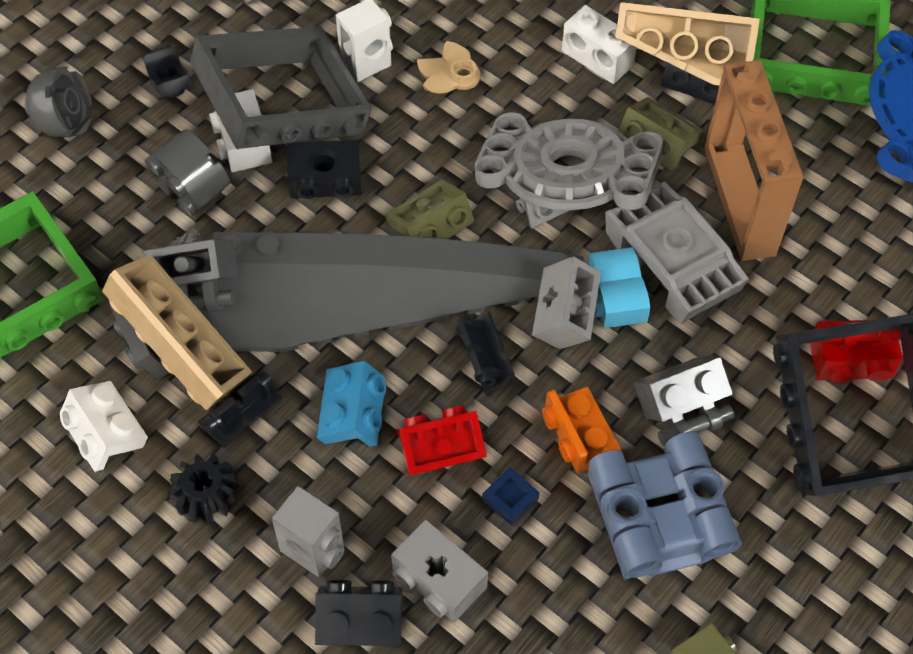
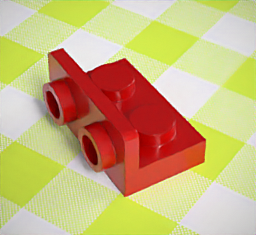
M463 405L442 410V419L428 422L426 414L403 419L405 427L396 429L397 436L400 437L408 476L486 458L487 454L477 411L466 413L465 406Z

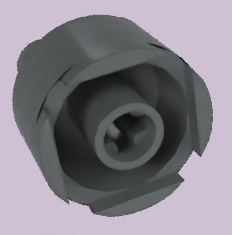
M186 129L177 133L145 159V162L153 173L159 177L156 179V182L169 197L174 193L180 198L177 202L189 216H192L220 194L231 182L220 162L218 161L215 164L208 155L211 152L208 147L195 134Z

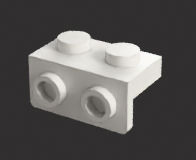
M111 381L69 389L63 407L60 410V420L63 427L69 430L77 443L82 457L87 459L95 472L104 469L109 456L144 447L148 437Z

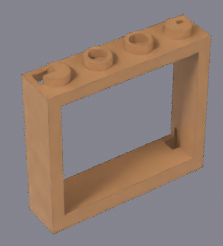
M761 60L725 64L704 149L740 260L746 261L775 257L804 177ZM745 133L762 179L760 189H758L743 145ZM776 169L778 176L770 177L768 170Z

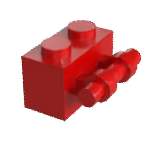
M869 320L818 321L815 329ZM899 328L811 342L810 347L817 380H831L835 383H842L851 379H869L878 382L893 378L903 360L899 340H901Z

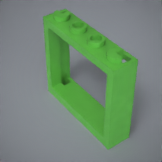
M752 0L751 18L760 19L754 61L761 60L772 91L870 105L869 84L872 74L760 58L764 14L767 11L874 26V72L876 67L884 61L877 52V44L889 33L890 0ZM886 67L882 71L883 75H885Z
M33 191L0 208V247L41 226L78 279L0 322V358L12 351L22 349L35 338L59 328L62 323L82 312L89 311V308L104 300L97 280Z

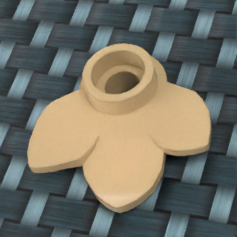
M445 42L442 58L417 60V66L421 75L427 79L423 84V88L432 93H448L454 89L468 90L475 87L480 81V70L476 63L471 60L470 52L454 42Z

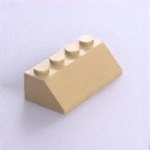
M151 254L119 267L109 275L102 292L108 297L112 308L128 320L134 327L138 338L154 350L161 358L164 368L181 381L187 388L190 398L197 404H200L206 411L222 400L252 373L250 368Z

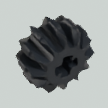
M196 453L195 463L189 465L181 461L179 467L182 473L171 474L170 481L173 487L169 489L168 493L171 501L176 503L175 509L179 515L188 514L190 521L194 524L204 515L207 522L212 524L214 513L218 512L221 515L227 516L229 510L226 504L237 503L238 496L234 490L238 488L239 482L237 476L232 474V467L227 461L219 464L218 457L212 454L205 462Z

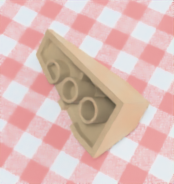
M620 2L616 38L700 79L720 86L725 64L754 61L760 19Z

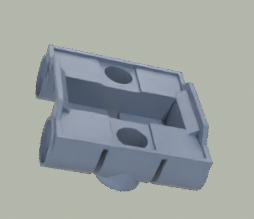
M685 432L672 437L665 444L664 454L626 463L623 452L611 450L600 453L590 460L588 477L624 580L646 575L655 576L706 563L715 557H721L738 551L742 545L723 496V479L711 468V463L697 432ZM695 490H704L711 497H700L695 493ZM677 493L679 501L652 508L648 507L646 500ZM627 509L634 516L625 518L620 516L616 510Z

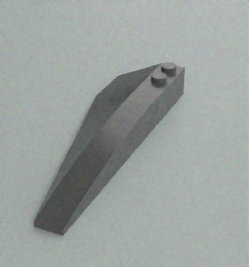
M214 232L213 239L233 240L239 277L219 280V287L222 291L233 289L236 292L237 303L224 306L223 310L210 312L220 335L234 351L286 352L298 349V345L316 342L317 345L331 343L332 338L354 334L355 338L369 335V331L387 327L388 330H394L449 319V314L467 311L468 315L483 312V307L498 304L508 307L519 304V300L533 297L538 300L543 268L573 256L583 261V256L508 245L409 236L337 233Z

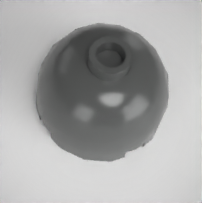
M66 66L52 68L37 75L27 88L25 100L26 113L37 129L51 137L68 138L80 136L88 130L91 124L92 116L85 118L87 113L86 106L92 105L87 85L78 72H69Z

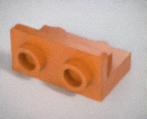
M588 387L558 397L555 390L547 392L545 407L542 408L544 421L549 430L555 429L560 439L558 445L561 455L566 463L572 462L577 474L587 471L590 460L600 453L611 450L622 452Z

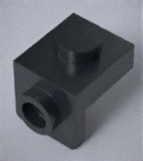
M173 44L142 55L150 82L161 98L165 96L168 98L177 97L183 94L185 89L193 87L190 75L180 63Z

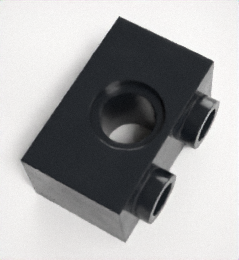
M359 140L287 143V177L291 198L312 199L314 197L362 195Z

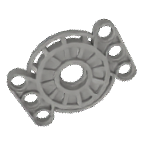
M508 112L498 116L475 161V180L478 185L484 188H497L507 183L510 190L521 199L525 200L524 198H526L527 202L548 209L569 211L588 209L614 200L616 205L622 209L636 210L643 207L648 200L663 157V138L661 135L651 131L639 132L627 138L618 130L608 125L586 119L551 120L530 127L523 115ZM509 127H516V128H518V129H515V130H505V128H509ZM650 146L655 149L644 150L640 149V147ZM498 148H507V149H509V150H506V151H494V149H498ZM563 156H576L585 161L575 166H562L554 163L556 159ZM644 168L647 169V171L635 172L631 169ZM489 169L499 170L498 172H495V173H484V172H483V171L489 170ZM627 190L638 191L639 193L635 195H627L622 192Z

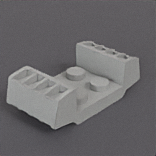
M665 181L651 189L646 204L640 209L625 210L618 206L605 213L606 233L617 249L629 248L631 246L668 289L665 308L680 324L740 292L749 280L733 258L731 249L688 199L680 197Z

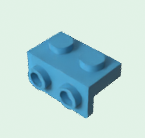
M366 361L327 369L317 431V439L325 445L356 438L369 447L378 445L379 431L382 427L381 415L383 399L386 393V379Z

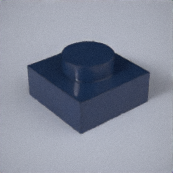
M509 467L482 493V501L512 526L539 499L540 492Z

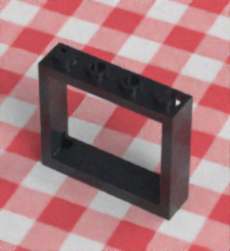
M913 313L775 336L777 344L773 347V356L776 366L781 368L783 384L780 386V398L783 406L788 408L790 424L787 425L786 429L787 439L790 446L795 449L797 464L793 467V474L796 485L801 488L802 494L821 496L913 479V462L820 477L798 347L799 344L899 328L913 409Z

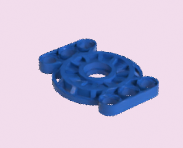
M892 30L877 44V52L884 61L874 70L869 84L870 105L882 130L890 139L877 151L876 156L880 167L884 171L913 183V37L901 31ZM891 44H893V45L898 49L899 52H897V51L891 46ZM886 67L885 75H883L882 71ZM890 151H893L899 157L901 163L892 157Z

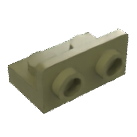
M648 97L628 107L618 130L627 138L643 131H651L661 135L663 138V157L660 164L670 170L677 167L683 152L699 143L704 133L700 128ZM650 146L640 147V149L644 150L655 149Z
M442 179L385 214L389 227L409 237L448 239L474 222L466 193Z

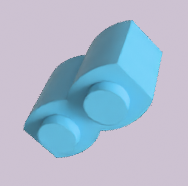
M634 248L589 253L588 265L601 271L594 318H600L603 328L648 322L650 302L645 283L641 277L640 266Z

